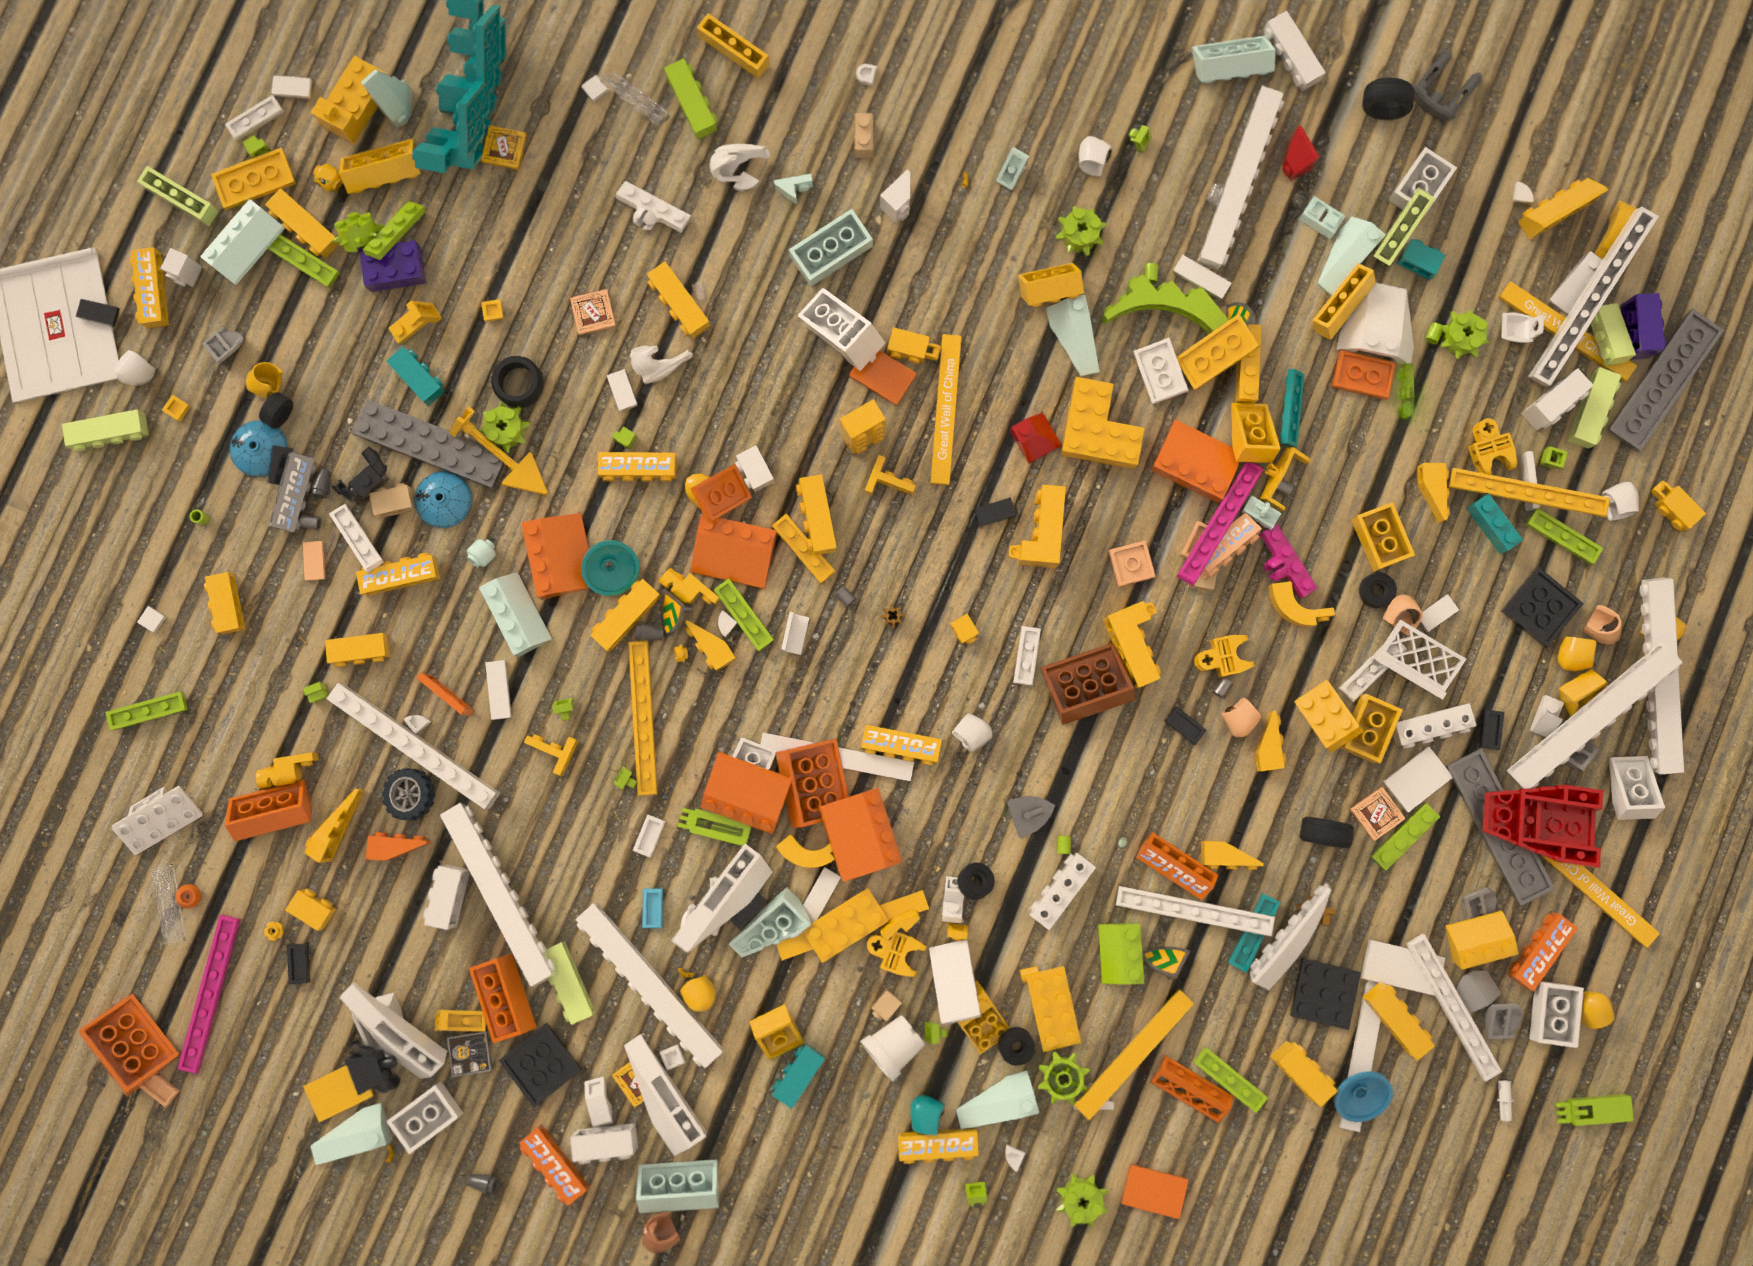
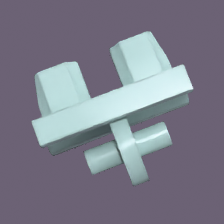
M1254 496L1249 498L1242 511L1243 514L1247 513L1253 520L1260 523L1262 527L1270 530L1274 528L1276 521L1281 515V512L1270 507L1269 502L1264 503Z

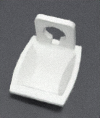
M1502 313V339L1521 343L1533 342V338L1543 333L1544 316L1539 315L1534 318L1520 313ZM1537 322H1539V327L1536 331L1534 330V327L1536 326Z

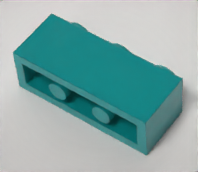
M402 346L386 362L429 407L445 392L441 387L443 383L437 376L433 378L429 374L431 370L424 362L420 364L416 360L418 355L411 348L407 350Z
M1489 493L1466 507L1499 554L1509 551L1523 541Z
M807 1043L804 1047L799 1046L794 1054L796 1059L793 1063L789 1062L783 1070L785 1073L782 1080L777 1079L772 1087L774 1090L772 1096L791 1109L826 1057Z

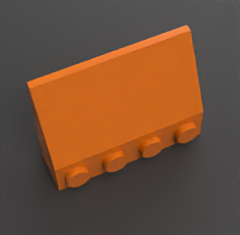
M1174 420L1150 470L1219 503L1223 500L1232 482L1239 462H1236L1233 447L1180 421Z
M581 513L539 518L521 523L537 598L543 600L590 589L586 585L581 573L583 557L589 550Z
M701 514L690 572L722 580L729 578L732 582L765 589L777 539V531L723 518H717L708 523L704 515Z
M836 738L775 752L780 774L792 779L786 797L791 828H801L823 822L819 810L820 806L849 797Z
M718 752L700 808L773 834L780 819L792 779Z
M879 788L819 807L842 882L902 863Z
M133 993L78 1030L79 1036L126 1097L147 1083L154 1075L158 1074L180 1055Z

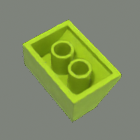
M1140 923L1098 924L1102 984H1144Z

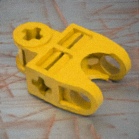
M1490 418L1476 423L1472 429L1476 443L1468 446L1478 473L1491 475L1493 459L1501 461L1509 471L1515 469L1517 457L1510 432L1500 435L1497 423Z
M1229 635L1210 640L1211 649L1200 652L1195 656L1194 664L1196 668L1200 671L1216 669L1218 678L1238 674L1254 667V661L1247 662V660H1241L1236 654L1237 647L1243 642L1249 641L1248 635ZM1202 659H1209V662L1203 663Z
M899 931L888 940L879 934L871 935L867 940L868 951L872 955L883 958L880 964L881 969L903 976H917L918 971L910 968L905 962V956L912 950L926 951L927 946ZM877 940H880L882 947H878L875 950L872 942L876 943Z

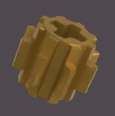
M891 604V609L883 608L886 615H882L881 618L886 619L885 626L892 624L894 629L896 623L902 625L900 618L905 617V614L899 612L901 607L895 609L893 604ZM889 613H897V620H889Z

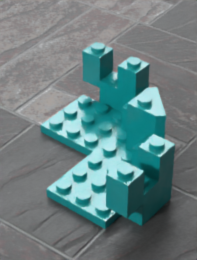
M446 0L449 15L470 19L469 29L455 27L448 33L447 44L450 46V52L471 57L464 63L463 71L466 77L446 74L436 86V94L439 95V110L441 113L453 115L452 120L453 124H455V131L433 127L426 134L425 143L421 142L413 150L412 158L415 160V168L446 173L450 166L474 169L482 158L485 146L483 145L484 138L487 136L489 125L491 126L492 123L491 120H488L490 111H494L497 96L494 95L495 87L500 86L502 70H499L501 61H505L506 18L500 17L499 5H492L484 14V0Z

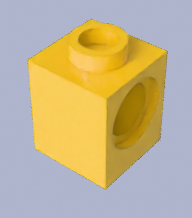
M968 614L950 624L961 644L966 642L969 645L977 640L976 636L979 632Z

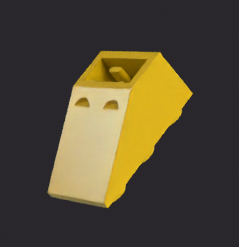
M975 981L981 1017L958 1023L981 1055L998 1043L1001 1034L1009 1029V1026L979 982Z

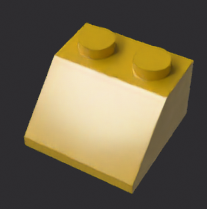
M1590 669L1560 687V699L1564 702L1563 705L1569 715H1574L1608 686L1607 681Z
M785 1004L750 1021L754 1037L769 1061L804 1044L795 1021Z

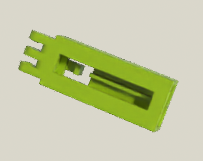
M682 807L681 811L689 814L688 817L680 815L679 819L685 820L686 824L678 823L677 827L689 829L691 833L741 846L747 845L751 826L717 813L697 808L691 810ZM700 818L713 821L711 829L699 827V824L707 826L708 822Z
M1627 1094L1569 1098L1567 1101L1555 1102V1107L1564 1108V1110H1556V1115H1564L1565 1117L1557 1118V1123H1570L1574 1126L1634 1121L1631 1096ZM1592 1105L1591 1112L1593 1114H1588L1587 1109L1579 1110V1106Z

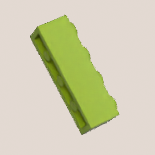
M683 58L664 67L666 77L696 139H701L716 132L718 120L714 112L710 113L708 109L710 104L707 97H703L700 92L702 91L700 82L698 80L695 81L692 76L695 73L691 64L687 65Z

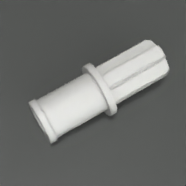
M1499 1080V1098L1497 1101L1500 1102L1501 1121H1511V1102H1514L1511 1097V1081Z

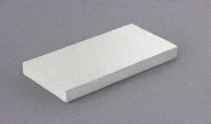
M1368 940L1361 978L1435 996L1409 949ZM1437 956L1444 967L1445 957Z
M961 940L930 947L929 952L941 1024L946 1025L981 1017L968 941Z

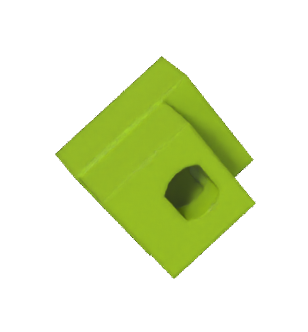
M255 135L242 142L252 158L271 152V149L264 140H259Z
M624 426L620 432L615 431L612 435L614 441L629 450L638 438L635 433Z
M1549 446L1543 452L1540 465L1551 469L1564 468L1568 452Z
M322 682L303 688L310 703L320 702L329 696L327 686Z

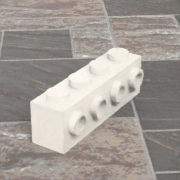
M1470 703L1399 721L1393 732L1396 746H1403L1405 749L1415 746L1414 742L1421 741L1422 744L1434 741L1433 737L1440 736L1441 739L1451 737L1452 732L1458 731L1459 734L1470 732V727L1476 726Z
M1078 853L1070 854L1064 861L1065 867L1062 871L1059 869L1052 877L1054 879L1053 883L1050 886L1046 885L1041 892V899L1038 902L1035 900L1029 908L1031 911L1029 915L1048 930L1051 929L1096 869L1094 865Z

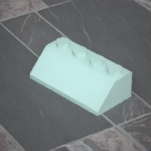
M1265 36L1192 46L1196 75L1204 83H1211L1213 80L1218 79L1230 80L1232 77L1246 78L1252 74L1265 75L1268 72L1275 71V48Z
M249 199L200 257L237 285L285 227Z
M518 572L496 578L479 587L514 656L520 657L552 640Z
M717 1159L638 1165L636 1202L639 1213L719 1208Z

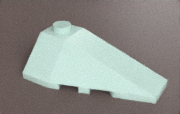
M374 70L361 81V84L379 109L397 129L408 122L412 113L413 91L405 80L400 81L394 76L389 77L386 73Z
M1351 217L1339 230L1317 285L1332 296L1357 263L1361 264L1386 234L1372 222Z
M1085 295L1072 299L1067 298L1047 307L1046 312L1050 328L1058 337L1061 346L1066 350L1079 375L1083 377L1099 373L1092 325Z
M785 888L729 942V945L741 957H745L763 950L764 947L771 944L776 945L784 939L798 936L811 925V921L801 901L788 888Z
M1027 1070L1004 1077L1003 1080L956 1109L961 1129L1039 1114Z
M382 1102L362 1108L311 1145L315 1164L318 1165L355 1155L390 1143L393 1139L389 1125L386 1122L387 1118Z

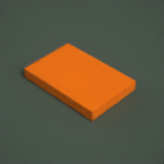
M879 350L875 354L877 358L872 363L869 361L861 371L854 367L849 377L897 406L917 373Z
M1340 350L1332 388L1387 400L1390 395L1396 362Z
M736 464L727 467L690 488L708 523L752 498Z
M420 673L416 677L461 715L471 716L473 714V708L432 675Z
M1130 1163L1121 1204L1180 1219L1189 1180L1188 1178Z

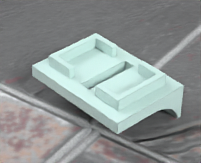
M1314 196L1298 220L1331 239L1344 220L1345 215ZM1327 211L1328 213L1326 214L1323 221H1319L1323 212Z

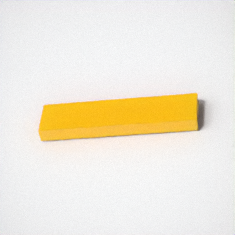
M787 514L772 525L773 529L777 531L779 536L820 584L836 572L822 555L812 556V551H808L807 548L808 538Z

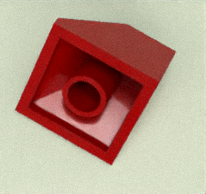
M1301 125L1297 127L1290 138L1282 163L1283 173L1286 177H1289L1290 181L1310 172L1320 158Z
M1043 413L1028 417L1011 427L1010 433L1028 464L1062 446Z

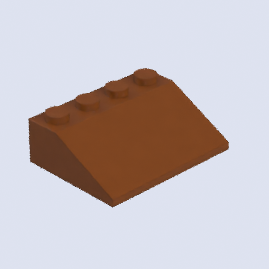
M1113 643L1041 667L1062 725L1135 700L1134 687Z

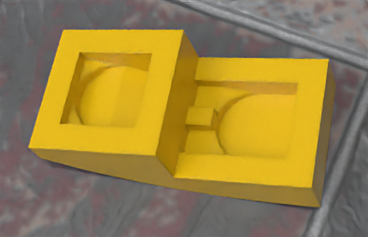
M916 909L909 910L889 920L880 928L882 937L888 940L900 928L907 932L920 919L918 911Z

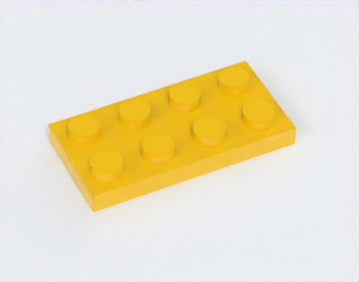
M282 148L211 174L225 210L245 204L249 199L253 201L274 193L280 188L284 189L296 184L286 154Z
M1238 314L1177 356V360L1194 390H1197L1259 348L1260 344L1241 315Z
M866 888L812 922L803 933L821 962L824 963L889 920L870 889Z
M1064 966L1025 975L1043 1052L1081 1043Z

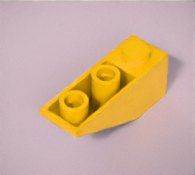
M1422 463L1417 466L1418 487L1438 523H1442L1450 515V508L1447 506V499L1449 498V488L1447 487L1449 470L1446 469V463Z
M685 621L687 624L685 630L690 637L694 636L697 643L695 645L701 654L704 652L708 657L705 661L711 670L715 668L718 672L737 660L725 641L690 621Z
M1276 710L1268 713L1254 752L1257 771L1283 769L1284 764H1286L1285 753H1282L1281 747L1283 745V736L1281 733L1279 734L1278 727L1281 725V720Z
M1201 841V864L1207 865L1209 869H1219V865H1226V869H1238V866H1246L1248 870H1257V866H1263V863L1226 842Z

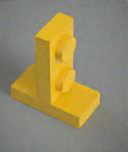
M411 300L406 304L409 311L389 327L398 344L406 342L428 322L438 323L442 319L433 303Z
M878 455L866 485L865 494L872 496L876 484L879 482L913 496L916 488L913 481L907 478L898 479L894 473L889 471L883 473L882 469L886 462V457Z
M536 734L533 737L527 736L524 743L559 758L553 773L563 776L579 740L568 737L564 749L561 750V745L551 742V744L543 742L545 738Z
M436 1010L434 1031H485L486 1020L483 1011Z

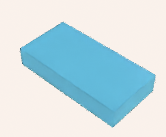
M663 888L643 889L642 928H663Z

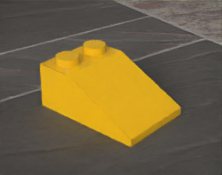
M1232 402V447L1236 462L1272 463L1280 451V445L1268 404Z

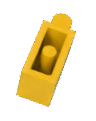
M893 327L887 354H890V357L895 359H901L902 357L908 359L911 363L919 364V362L924 363L925 358L938 360L941 346L929 343V336ZM927 348L933 349L932 354L927 353Z
M1661 481L1651 490L1652 494L1658 499L1654 504L1658 508V512L1666 516L1671 521L1672 526L1681 532L1693 527L1706 514L1680 486L1672 488L1665 481Z

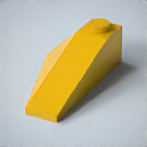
M355 788L312 837L308 838L305 844V854L318 863L331 862L363 795V789Z

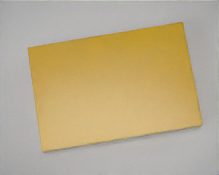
M347 1065L303 1086L319 1122L375 1095L373 1089H370L358 1096Z

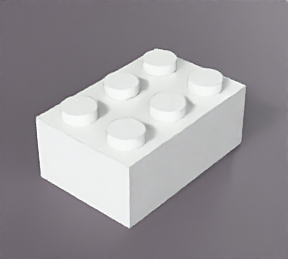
M1425 147L1388 200L1403 210L1418 187L1433 195L1436 200L1457 167Z
M1576 369L1560 379L1521 414L1535 430L1542 427L1546 429L1551 424L1553 425L1562 418L1561 415L1574 408L1576 402L1590 394L1588 390L1594 385L1579 369Z
M442 865L435 869L433 873L434 886L428 894V900H430L429 907L425 909L423 919H425L424 925L446 930L457 927L470 874L469 869L453 865Z
M1541 981L1534 990L1529 1039L1539 1043L1578 1048L1584 988Z
M439 1082L386 1122L410 1154L464 1113L444 1084Z
M636 1123L578 1129L570 1137L573 1162L579 1161V1164L590 1163L593 1159L605 1162L611 1160V1157L628 1159L631 1158V1155L638 1148Z

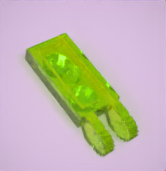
M1406 363L1398 370V380L1401 382V388L1398 391V398L1401 399L1398 414L1402 419H1407L1414 413V369L1412 363Z

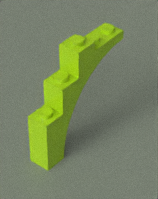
M1144 274L1140 277L1135 276L1128 282L1127 293L1118 299L1119 302L1113 306L1111 304L1105 308L1101 318L1105 324H1108L1114 319L1130 312L1164 310L1190 319L1208 335L1229 321L1202 286L1197 290L1193 288L1184 295L1173 280H1171L1168 284L1166 282L1162 283L1156 290Z

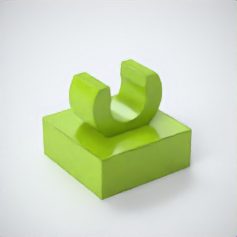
M1142 125L1139 131L1132 129L1129 133V137H1132L1130 141L1135 144L1136 150L1143 153L1152 138L1149 127Z
M573 697L553 702V714L560 713L562 721L569 720L571 717L570 711L573 710L575 705Z
M623 766L613 783L623 789L625 784L634 788L637 781L630 777L632 771Z
M932 1021L925 1022V1042L940 1044V1037H947V1029H943V1027H940V1024Z
M985 1182L965 1184L967 1202L971 1207H974V1203H981L983 1206L985 1202H988Z

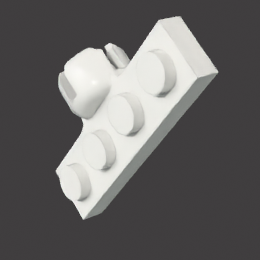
M627 181L623 183L616 193V199L636 209L633 215V222L639 228L645 222L646 225L643 227L645 231L651 230L657 222H661L682 233L691 219V215Z

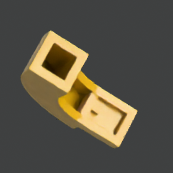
M1620 200L1609 215V227L1595 250V255L1602 260L1604 259L1634 210L1637 209L1636 207Z
M1292 582L1274 583L1268 586L1270 600L1274 609L1283 619L1291 624L1301 627H1313L1317 625L1316 619L1318 622L1329 621V617L1335 615L1334 608L1309 610L1300 606L1294 598Z
M792 834L775 846L787 860L802 867H820L835 860L831 853L830 843L820 850H808L802 847Z

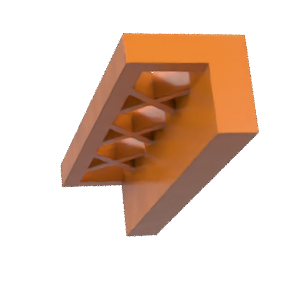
M1166 1055L1161 1061L1159 1070L1151 1078V1083L1218 1123L1231 1110L1233 1095ZM1163 1076L1166 1079H1168L1169 1082H1163L1159 1079V1077ZM1176 1088H1183L1186 1092H1180ZM1193 1098H1200L1203 1100V1103H1198ZM1210 1108H1216L1221 1112L1216 1114Z

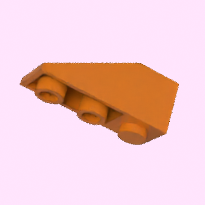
M375 832V835L368 836L365 859L392 860L431 844V840H425L426 836L414 835L413 839L406 838V834H394V837H389L385 832Z

